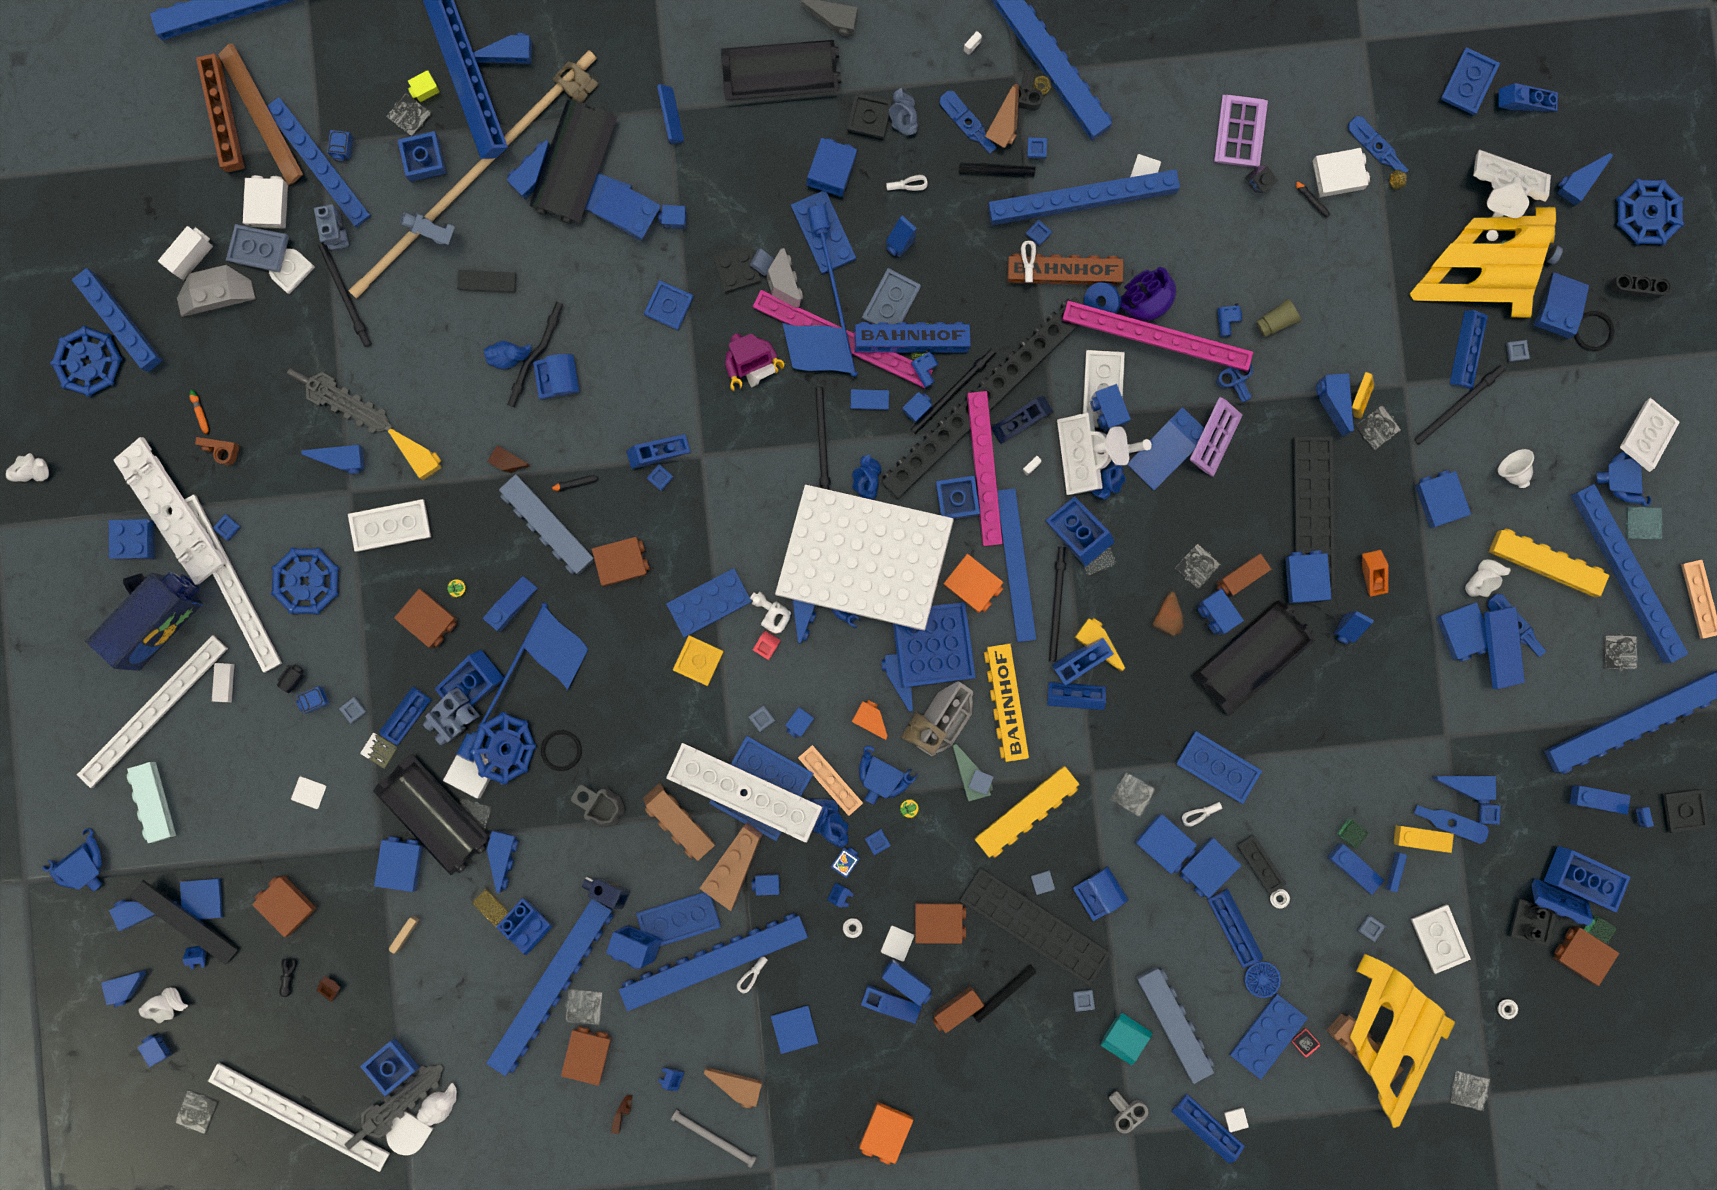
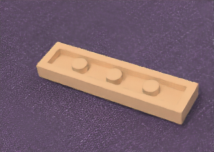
M1703 560L1681 564L1700 639L1716 636L1717 614Z
M813 745L798 757L805 767L814 773L813 776L848 816L863 804Z

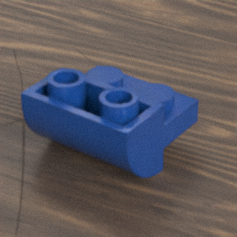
M574 355L546 356L545 359L533 362L539 399L543 400L559 395L566 396L579 392Z
M1109 867L1102 869L1073 887L1093 921L1113 912L1129 900Z
M522 898L496 928L508 940L512 941L523 954L527 955L553 926L546 920L541 911Z

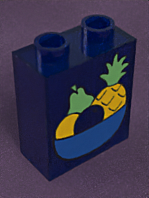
M171 571L166 576L151 572L85 642L113 669L140 671L203 605L194 596L200 588L184 574L179 577Z

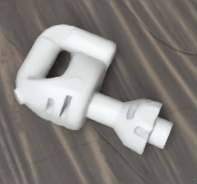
M761 592L758 594L753 593L750 597L753 600L752 605L756 607L762 606L769 610L761 625L772 633H781L791 618V611L777 601L773 604L768 602ZM782 614V619L780 620L778 625L775 626L774 622L776 620L777 615Z

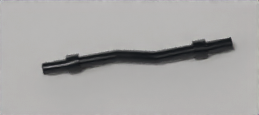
M555 303L552 314L548 316L546 321L548 324L541 343L523 362L516 383H513L511 388L512 394L507 405L515 407L519 394L523 392V384L530 365L547 348L553 330L560 320L558 317L563 307L562 303Z

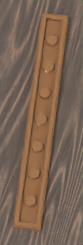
M228 44L218 55L288 185H292L303 173L234 44Z

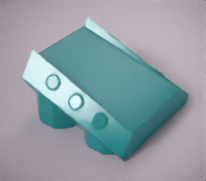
M1121 1013L1107 1030L1101 1046L1130 1065H1133L1153 1033Z

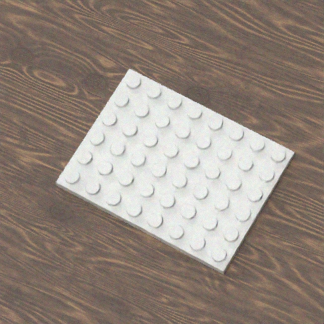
M805 485L775 594L784 598L925 631L954 519Z

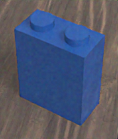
M821 138L807 176L806 186L843 197L856 160L857 149L848 144L836 143L833 139Z
M1449 470L1440 472L1438 477L1434 479L1431 476L1422 478L1420 483L1415 485L1430 529L1471 515L1456 471L1452 473Z
M1321 550L1310 551V555H1302V552L1290 553L1291 556L1285 558L1289 603L1331 600L1328 554H1322Z
M1477 602L1436 617L1453 660L1459 659L1462 662L1470 659L1473 653L1477 652L1480 655L1488 652L1486 626Z
M1160 813L1134 842L1170 874L1173 872L1177 873L1183 867L1182 862L1186 857L1188 859L1192 857L1196 852L1194 848L1197 846Z
M392 836L381 840L374 886L409 892L416 891L423 845L418 844V840L407 839V842L399 841V837Z
M1210 837L1179 871L1182 873L1180 877L1187 884L1191 882L1196 887L1194 891L1201 898L1203 896L1210 898L1242 865L1213 837Z
M895 959L890 961L881 974L882 979L919 1006L922 1003L926 1004L932 996L930 985Z

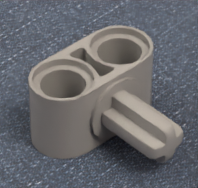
M1116 1091L1110 1095L1109 1100L1119 1111L1114 1117V1125L1119 1132H1130L1148 1116V1108L1142 1101L1134 1100L1128 1104L1119 1092ZM1137 1106L1143 1107V1112L1140 1115L1134 1114V1109ZM1121 1119H1128L1126 1127L1119 1126Z

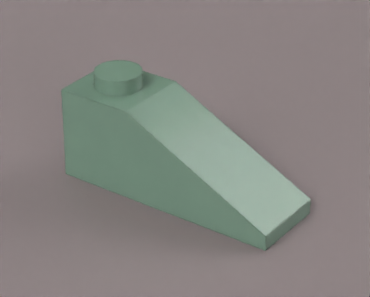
M957 744L952 745L967 800L972 801L990 796V791L993 790L992 783L987 795L968 788L975 770H980Z

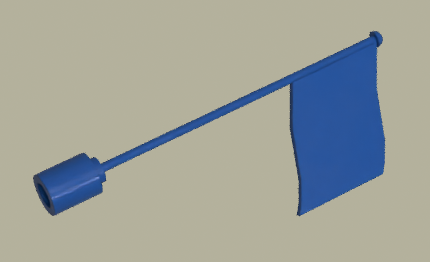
M817 205L808 208L807 212L812 232L821 235L842 328L823 325L794 326L783 323V328L793 368L805 371H841L850 373L851 376L855 377L858 372L855 371L824 235L831 228L826 205Z
M546 603L541 604L542 607L481 722L482 724L487 721L524 648L538 664L558 678L567 690L576 675L588 648L578 636L558 622L547 609L548 605ZM477 732L467 733L456 753L459 757L474 763L472 753H470V749L473 746Z

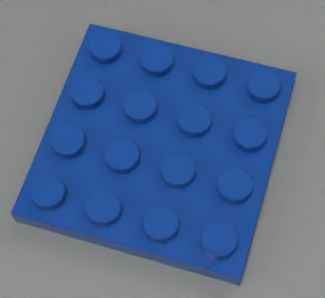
M965 602L931 606L925 631L893 623L901 688L976 678Z
M748 736L744 739L731 763L734 767L800 797L803 795L814 774ZM746 789L741 790L742 796H746L748 794V791ZM711 799L709 802L712 806L744 824L748 822L761 833L775 841L778 840L782 832Z

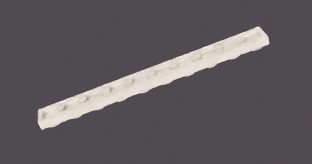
M192 495L184 500L213 541L214 548L219 550L226 561L213 575L263 673H266L281 665L282 662L197 496Z
M212 635L91 759L77 776L90 788H93L228 648Z
M221 1063L216 1065L208 1082L379 1172L390 1155L388 1151L365 1139L360 1140L349 1150L345 1143L355 1134Z

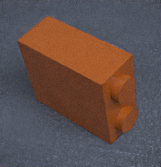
M637 537L592 548L601 586L605 587L648 575L647 570H650L648 560L644 559L642 552L645 551L642 540L639 541Z
M1260 553L1217 581V589H1222L1227 597L1234 596L1272 569Z
M418 589L394 617L429 648H434V646L437 648L443 642L444 638L442 637L445 633H450L455 628L457 620L456 617L422 589Z
M276 876L268 883L270 887L265 892L262 890L255 896L254 899L256 901L252 905L285 938L290 936L317 908L286 876L279 878Z
M915 903V943L962 944V939H966V927H962V919H966V908H962V903Z
M1573 926V928L1566 932V939L1563 944L1556 948V955L1553 959L1590 983L1599 986L1619 953L1582 928Z
M969 986L933 1012V1022L939 1031L944 1030L947 1033L981 1009L984 1004L972 986Z
M578 1026V1029L574 1028L571 1033L561 1077L599 1086L612 1037L603 1031H597V1033L590 1032L589 1028Z

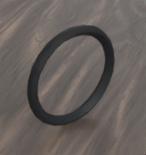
M1586 312L1583 314L1582 320L1589 315H1598L1608 322L1611 330L1609 339L1601 346L1592 347L1586 345L1580 339L1578 331L1575 338L1585 349L1592 351L1602 350L1613 340L1615 332L1613 322L1602 312Z
M558 730L550 733L541 745V757L544 763L556 771H565L577 764L581 756L579 740L568 731ZM558 734H565L571 737L577 745L575 760L565 767L552 765L545 756L546 743L551 737Z

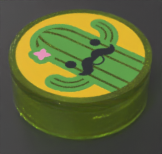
M453 579L447 585V592L454 598H462L467 592V585L460 579Z
M906 799L900 805V812L906 818H914L919 812V805L913 799Z

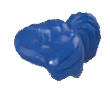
M499 341L484 349L485 359L489 365H493L498 369H508L517 365L519 360H524L530 354L532 345L519 347L508 341Z
M868 454L861 458V466L852 472V488L860 497L875 500L879 486L878 475L881 473V465L874 458H870L871 455Z
M1111 459V462L1100 471L1103 489L1091 491L1099 498L1108 499L1111 492L1119 493L1122 484L1126 481L1122 465H1115Z
M821 803L820 806L823 808L813 831L822 834L828 842L836 847L842 848L848 844L847 831L849 825L843 821L838 813H832L828 816L827 806Z

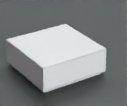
M978 31L964 45V52L968 55L981 43L982 35Z
M1036 456L1023 468L1022 472L1026 476L1029 475L1041 463V459Z
M1243 1107L1224 1112L1229 1132L1249 1127Z

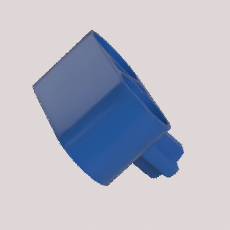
M1250 364L1246 376L1241 375L1239 369L1230 367L1223 370L1216 378L1217 386L1221 389L1234 387L1241 402L1251 399V395L1244 381L1252 375L1253 366ZM1223 375H1227L1230 378V384L1223 383L1221 379Z

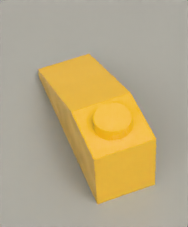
M393 429L388 430L421 480L426 479L442 468L439 464L441 459L436 452L432 453Z
M1095 618L1092 620L1087 619L1074 639L1087 646L1104 638L1114 653L1105 661L1119 671H1123L1125 667L1105 629L1101 627L1103 624Z
M1396 825L1393 844L1452 853L1454 834Z

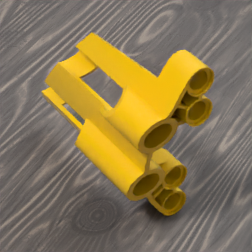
M1535 207L1536 216L1473 218L1458 238L1448 246L1432 265L1426 276L1410 293L1414 301L1511 302V317L1531 318L1533 295L1549 244L1554 243L1556 208ZM1483 230L1516 231L1515 237L1503 244H1473ZM1452 267L1482 268L1480 276L1469 284H1439Z
M1364 954L1356 972L1367 976L1372 982L1350 1039L1356 1047V1052L1362 1066L1372 1077L1379 1091L1378 1098L1384 1112L1390 1119L1392 1127L1396 1128L1400 1126L1440 1038L1448 1039L1455 1021L1446 1017L1444 1010L1419 991L1405 975L1388 964ZM1380 1006H1383L1393 1011L1394 1017L1378 1053H1376L1368 1041L1367 1034ZM1408 1055L1414 1060V1063L1398 1097H1396L1390 1084L1403 1056Z

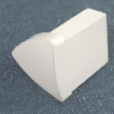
M771 363L747 374L750 386L758 385L761 379L775 373V366Z

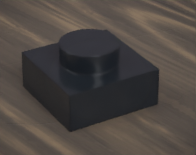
M142 573L123 578V585L130 597L149 592L150 587Z

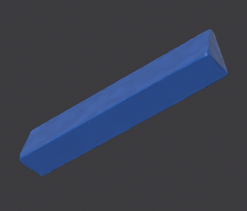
M1476 310L1464 312L1450 378L1451 385L1473 389L1488 315Z
M1225 889L1208 898L1207 900L1241 966L1245 968L1260 962L1263 955L1230 891Z
M1185 1094L1173 1108L1172 1113L1227 1163L1237 1160L1245 1146L1188 1094Z

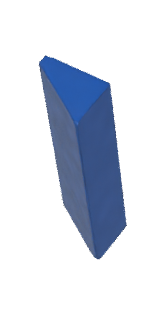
M659 84L657 89L669 143L672 145L684 142L673 88Z
M1049 682L1047 705L1104 710L1106 705V686L1067 684L1065 686L1064 683Z
M413 686L379 731L381 736L398 746L432 699Z

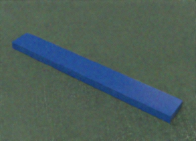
M1015 488L999 490L997 495L1016 639L1017 642L1036 640L1016 490Z

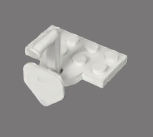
M1479 150L1476 154L1473 176L1479 180H1486L1492 183L1493 191L1487 200L1488 208L1494 211L1492 217H1503V215L1511 218L1521 217L1529 206L1527 196L1546 202L1549 197L1551 175ZM1488 230L1486 236L1489 241H1495L1498 238L1497 230Z
M1084 413L1057 420L1067 495L1103 489L1100 469L1105 468L1111 462V459L1115 465H1127L1129 453L1142 450L1148 451L1152 447L1148 439L1143 440V442L1127 444L1126 432L1122 427H1111L1108 434L1095 432L1093 413Z

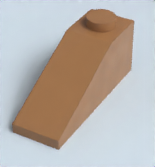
M1018 84L1012 86L985 137L1004 148L1008 144L1012 145L1017 136L1015 131L1018 121Z
M708 1067L705 1068L704 1074L736 1102L741 1103L740 1106L752 1109V1106L756 1107L762 1085L761 1080Z

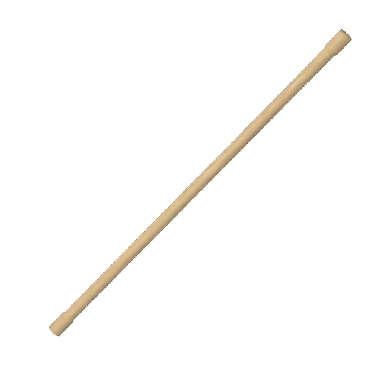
M588 50L577 61V65L582 70H586L597 58ZM571 69L562 79L565 81H574L575 75L573 69ZM559 83L504 136L507 146L564 91ZM496 158L481 159L424 217L433 222ZM409 231L348 291L357 299L420 233L414 234Z

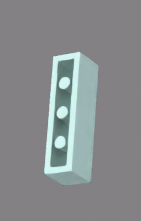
M148 762L128 768L127 780L133 788L132 798L138 806L137 816L143 824L142 834L144 839L148 843H154L176 836L156 762Z

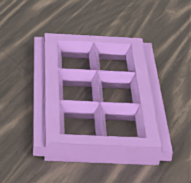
M1222 95L1214 162L1252 168L1260 166L1268 100ZM1232 103L1242 104L1241 119L1230 118ZM1246 105L1256 106L1255 121L1244 120ZM1230 122L1240 123L1238 139L1228 137ZM1244 124L1254 125L1252 140L1242 139ZM1227 141L1237 143L1236 158L1225 156ZM1241 143L1252 144L1250 159L1240 158Z
M1219 397L1190 458L1195 465L1212 477H1214L1242 418V414L1227 400ZM1224 409H1225L1226 411H1225V413H1224V415H1223V417H1222L1220 423L1218 424V422H1219V420H1220V417H1221V415H1222V413H1223V411H1224ZM1230 415H1232L1226 429H1224ZM1217 427V430H1216V432H1215V434H1214V436H1213V438H1212V440H1211V442H1210L1211 436H1212V434H1213L1215 428ZM1222 432H1223L1222 438H1221V440H1220L1218 446L1216 447L1217 442H1218V440H1219V438H1220V436H1221V434H1222ZM1207 445H1208V449H1207V451H1206V453H1205L1203 459H1201V458H1202V455H1203V453H1204V451H1205V449H1206V447H1207ZM1213 451H1215L1214 454H1213V457H1212V459H1211V461H1210V463H1209V465H1208V461H1209V459H1210V457H1211Z

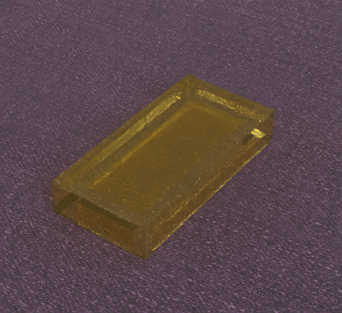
M487 889L472 902L495 927L509 913Z

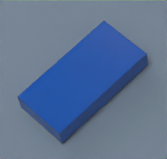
M851 389V409L889 410V390Z
M1395 852L1386 886L1387 890L1398 892L1407 858L1406 854Z

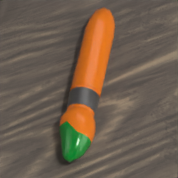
M190 390L189 399L193 403L200 428L203 433L207 434L209 428L199 402V397L194 390Z

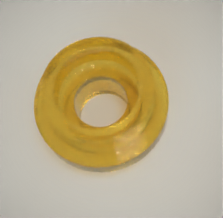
M1038 76L1034 79L1033 88L1040 90L1044 95L1050 91L1051 81L1046 76ZM1043 83L1045 87L1039 88L1038 84Z
M1395 170L1391 174L1390 184L1394 189L1405 186V172Z

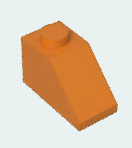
M1377 550L1362 554V569L1369 596L1388 593V563L1382 551Z
M869 700L867 703L862 702L852 722L886 740L888 736L880 710L876 709L878 705Z

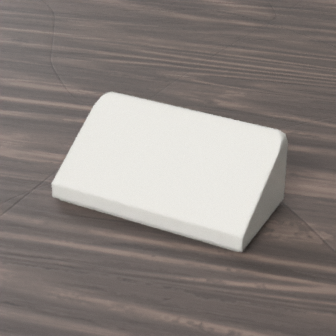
M214 664L212 701L232 703L234 664Z

